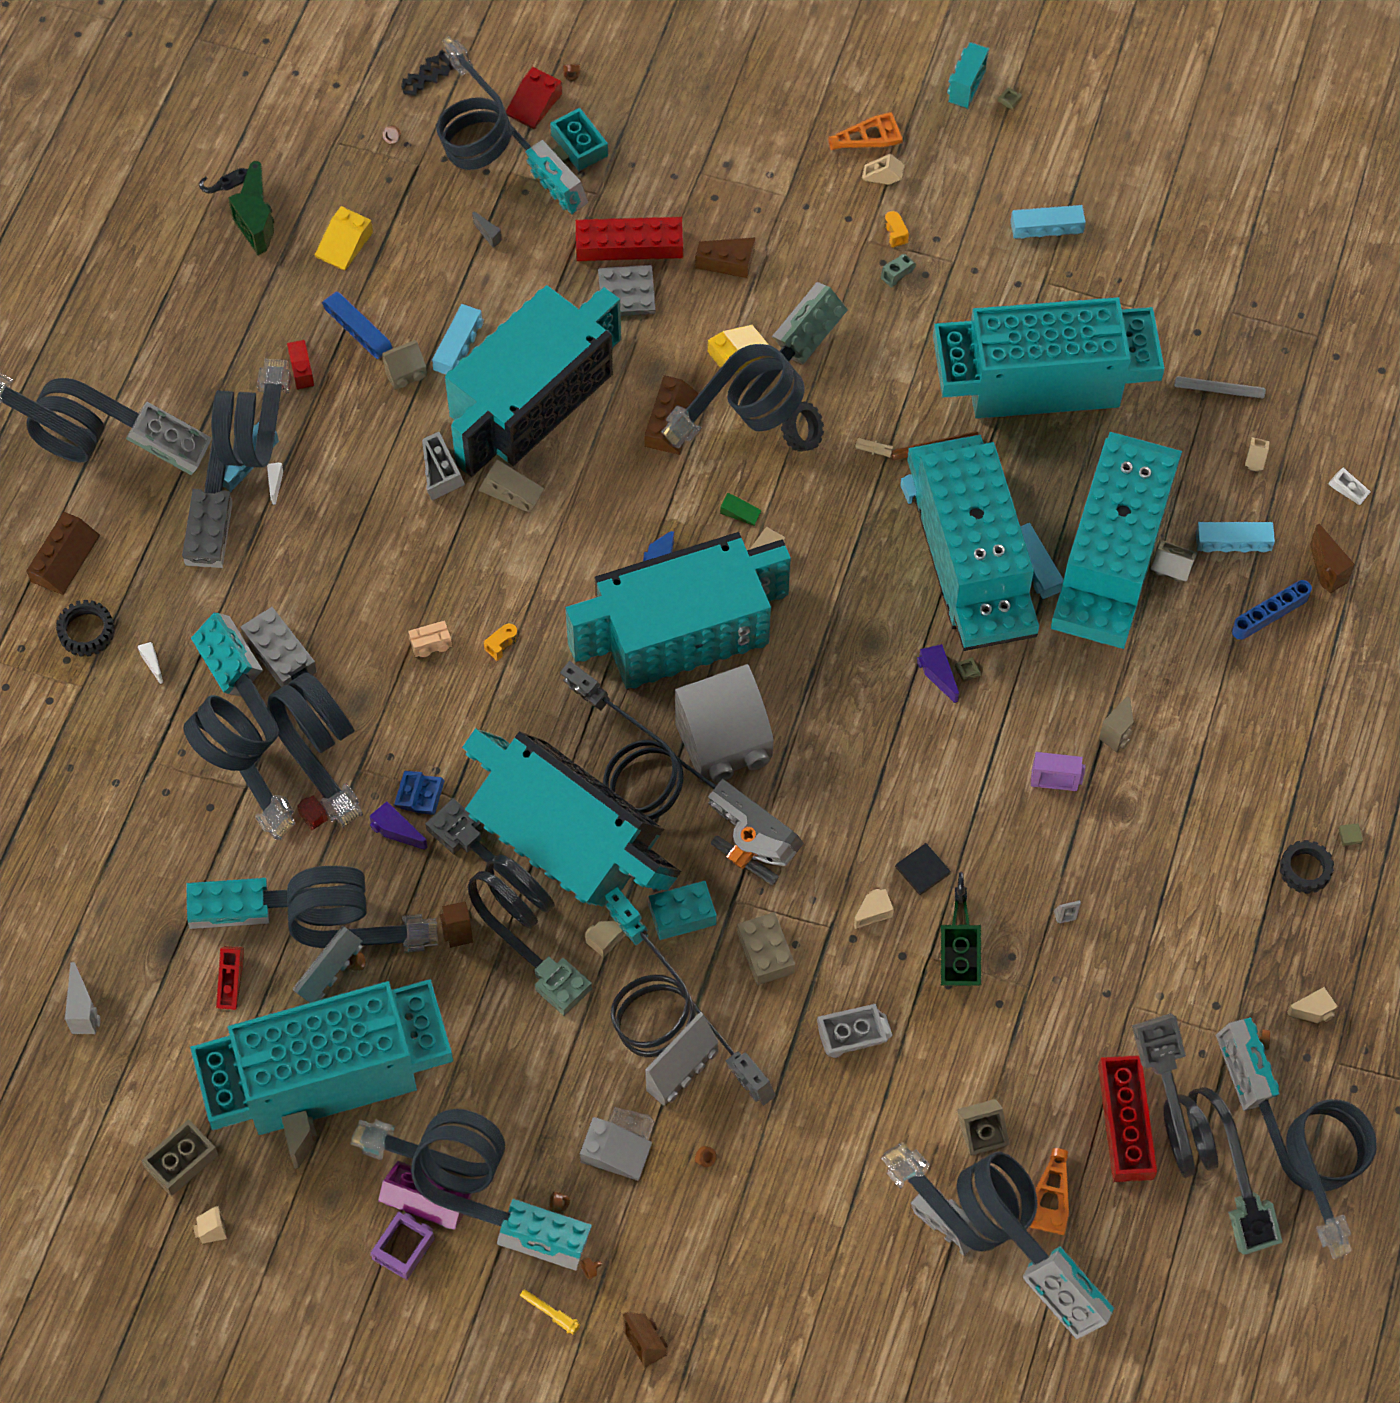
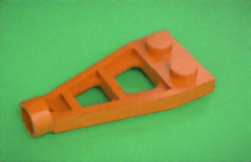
M892 112L871 117L828 138L831 150L840 148L888 147L902 144L903 141ZM874 126L878 127L881 137L869 138L865 131ZM860 132L863 140L851 141L849 135Z
M1052 1149L1051 1159L1035 1189L1037 1211L1030 1225L1031 1228L1061 1235L1065 1234L1069 1215L1066 1169L1068 1151L1064 1149ZM1051 1173L1060 1175V1188L1046 1185ZM1045 1193L1057 1195L1059 1204L1057 1210L1040 1206V1201Z

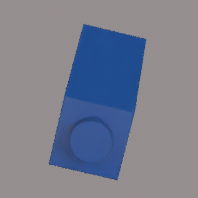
M670 531L651 543L648 552H644L643 561L672 553L674 532Z

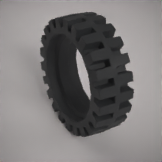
M83 600L81 604L80 601H76L75 606L71 603L69 609L65 607L63 614L60 613L58 616L59 620L56 622L58 638L62 646L68 652L71 651L73 655L78 653L79 656L84 657V654H86L88 657L91 656L92 652L95 655L99 654L98 650L104 651L106 649L105 645L109 646L110 640H113V633H115L113 619L108 609L99 602L96 604L93 600L90 603L88 600ZM93 614L103 620L104 629L102 633L89 642H76L67 634L70 622L81 615Z

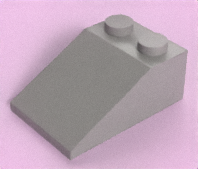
M71 962L65 1021L72 1034H96V1028L100 1027V1015H97V1008L94 1007L75 962Z
M593 1117L580 1152V1162L639 1181L652 1142L614 1123Z

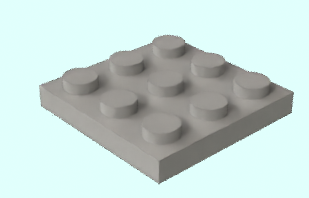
M652 265L598 268L599 288L601 290L605 287L620 298L621 316L655 314Z

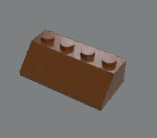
M663 376L644 434V447L680 455L687 432L675 444L665 434L699 395L696 390L682 379Z
M63 511L26 570L30 582L64 595L100 537V534L81 518Z

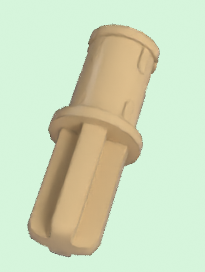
M858 438L855 448L872 452V455L875 453L890 458L893 446L877 443V440L873 442Z

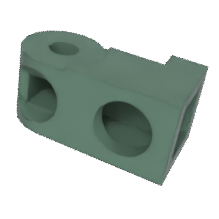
M903 254L883 266L881 279L892 288L897 284V281L914 270L916 263L906 254Z

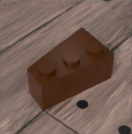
M756 237L700 241L695 255V268L748 278L755 252Z

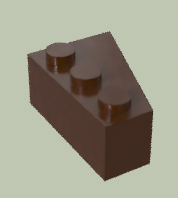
M466 901L442 906V914L439 915L444 941H449L450 948L473 943Z

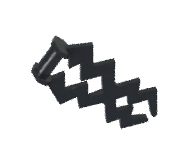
M443 49L439 51L437 56L425 58L426 65H420L419 74L408 73V79L402 78L401 88L403 94L416 96L417 89L424 91V83L426 81L437 83L438 75L448 77L450 70L455 68L456 62ZM440 60L447 64V66L441 65V69L433 68L432 76L424 75V71L431 72L432 63L439 64ZM418 80V83H413V90H404L406 84L412 86V81Z

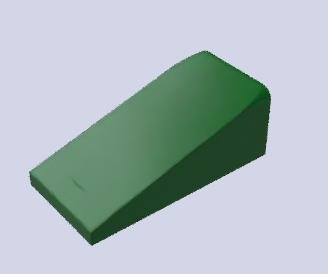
M730 493L726 494L720 507V514L755 526L762 512L761 509Z

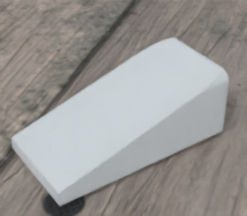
M280 462L267 465L270 497L273 505H276L283 476L282 463Z
M1344 468L1339 470L1328 483L1332 488L1358 505L1370 494V491Z
M149 642L139 645L138 649L143 660L160 684L163 683L153 643Z

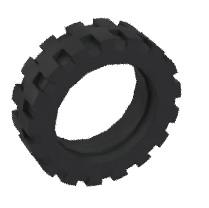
M807 401L801 402L796 411L782 423L781 432L783 431L784 434L782 436L787 441L786 444L789 447L791 446V449L794 451L813 450L822 441L821 437L824 435L822 427H824V423L821 421L822 416L818 413L817 407H813L812 403H807ZM799 413L803 414L808 423L809 431L805 441L799 436L796 421Z
M1309 840L1297 841L1294 845L1288 846L1287 850L1283 853L1279 870L1280 874L1283 875V881L1288 883V887H1293L1297 892L1302 891L1304 894H1310V892L1316 893L1320 889H1324L1327 883H1329L1334 872V861L1331 860V853L1327 852L1323 845L1320 846L1317 842L1313 841L1312 843ZM1299 854L1314 856L1323 867L1322 875L1313 880H1305L1298 877L1291 868L1292 858Z

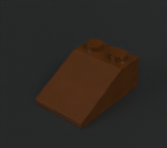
M1320 524L1316 525L1310 547L1320 584L1331 594L1349 582L1355 564Z
M626 1312L623 1314V1332L644 1368L667 1356L666 1348L668 1345L663 1336L659 1337L656 1333L657 1326L653 1319H648L646 1314Z

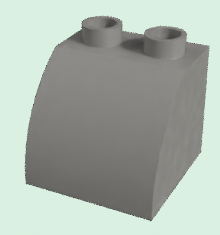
M748 664L675 689V725L698 773L708 780L712 779L714 783H719L722 779L726 781L731 778L735 770L748 766L749 770H757L769 763L770 758L773 757L774 739L763 700Z

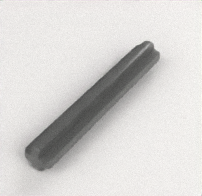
M715 836L711 841V845L726 855L734 847L720 836ZM751 859L745 866L771 885L775 884L779 878L777 874L756 860Z

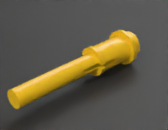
M526 1289L522 1291L520 1295L522 1298L552 1317V1321L564 1328L567 1334L571 1333L574 1335L578 1331L580 1324L577 1319L573 1320L561 1310H554Z

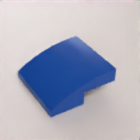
M404 771L394 806L412 812L435 815L444 779L442 777L424 776L422 772Z

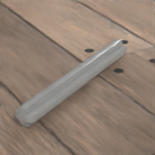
M1177 376L1175 379V386L1181 388L1255 398H1264L1266 392L1265 388L1180 376Z

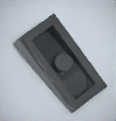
M473 212V224L494 248L502 240L501 229L478 213Z

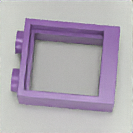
M1036 752L1032 766L1030 786L1077 791L1078 785H1082L1085 774V765L1082 764V757Z
M398 1212L371 1251V1257L374 1261L407 1280L434 1241L433 1230L426 1224L422 1223L420 1225L416 1223L415 1218L407 1213L403 1215ZM400 1223L424 1236L406 1264L383 1251V1248Z

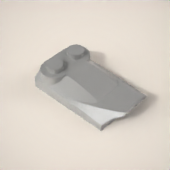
M876 1004L817 1018L819 1034L828 1057L835 1058L846 1052L885 1043L893 1036L886 1014L880 1012Z

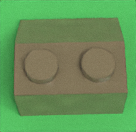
M416 340L382 353L385 374L394 390L427 377L426 364Z
M1162 541L1157 549L1151 570L1160 576H1171L1173 580L1178 582L1187 581L1198 552Z
M1127 696L1102 724L1099 739L1115 752H1118L1121 747L1124 749L1129 744V737L1133 733V714L1130 697Z
M996 1099L957 1109L960 1128L970 1156L1009 1145L1003 1108Z
M306 1111L282 1117L288 1148L295 1169L300 1167L314 1145L313 1137L317 1136L312 1117L308 1118Z

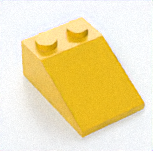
M341 206L332 217L316 250L315 257L345 271L373 234L372 221Z
M753 325L723 331L708 340V353L721 368L729 357L739 349L752 344H769ZM764 356L749 360L748 362L743 364L736 372L742 370L750 363L758 359H761Z

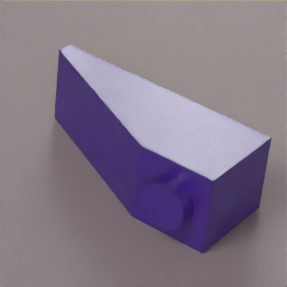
M943 645L920 649L919 657H917L919 668H922L924 674L954 703L958 702L959 691Z
M387 801L369 816L370 827L375 833H380L386 838L423 850L428 848L426 839Z

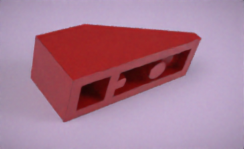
M305 340L287 343L296 389L313 387L314 380Z
M224 946L220 948L216 1008L237 1010L243 971L244 947Z

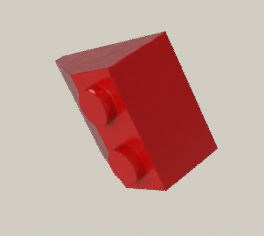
M532 66L522 79L507 107V116L535 129L562 95V81Z

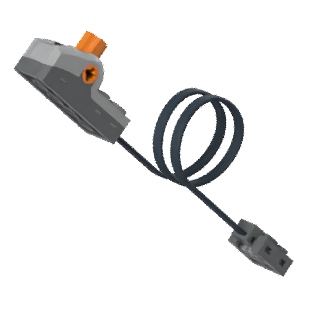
M569 661L560 673L564 677L563 681L573 692L579 694L589 704L602 711L606 704L656 740L636 741L619 750L605 769L604 785L609 788L610 773L623 755L638 747L656 746L640 749L627 756L615 769L610 781V789L615 792L616 782L620 773L634 759L649 753L667 755L672 760V775L669 784L656 801L648 806L637 808L639 811L647 813L660 806L673 790L678 773V782L672 797L661 809L646 816L652 820L656 819L674 805L683 786V766L714 789L708 796L710 799L708 804L726 820L729 819L735 826L733 838L736 845L726 856L731 862L742 870L751 859L773 865L787 866L804 844L794 831L724 779L716 786L679 759L663 740L610 702L609 694L600 688L599 682L574 663Z

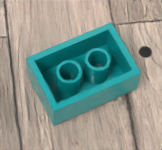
M969 42L968 47L963 49L961 61L958 60L955 66V74L952 73L949 78L950 86L947 94H949L950 103L969 108L986 72L989 48Z
M581 108L550 123L552 138L566 152L569 160L578 171L608 156L607 141Z
M706 881L648 896V906L659 940L717 925V915Z

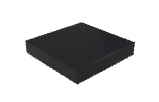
M927 843L895 865L896 869L919 895H922L951 873L949 868Z

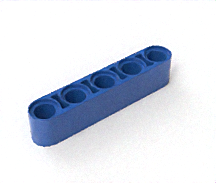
M336 291L322 301L324 309L376 359L383 356L382 353L393 349L391 342L339 292Z
M1300 580L1238 616L1232 628V635L1239 640L1245 639L1303 605L1310 596L1311 584L1308 581Z

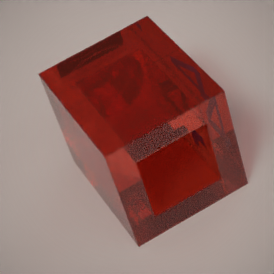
M314 795L304 798L297 805L300 816L311 831L328 821L326 811Z

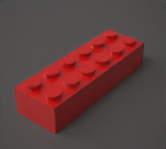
M682 217L575 220L577 261L683 258Z
M1139 1055L1100 1058L1098 1070L1113 1182L1154 1180L1157 1174L1144 1071Z

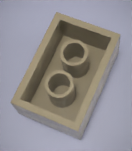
M775 912L737 924V935L757 985L795 973V962Z
M188 1119L141 1161L149 1174L172 1197L219 1155L216 1147Z

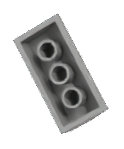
M342 926L293 987V991L309 1003L321 1000L325 995L322 991L327 985L331 987L337 980L335 975L339 970L344 971L349 965L350 961L348 959L352 953L356 955L363 947L360 944L362 940Z

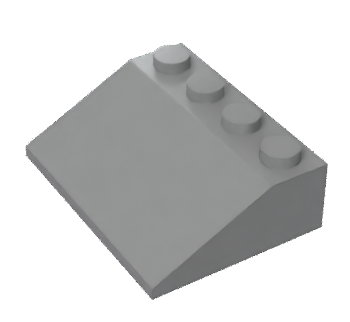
M700 1012L646 1069V1091L663 1106L668 1102L672 1103L678 1096L677 1092L682 1087L686 1088L692 1081L693 1075L695 1073L699 1074L704 1069L705 1063L709 1059L712 1060L719 1052L718 1040L703 1013Z

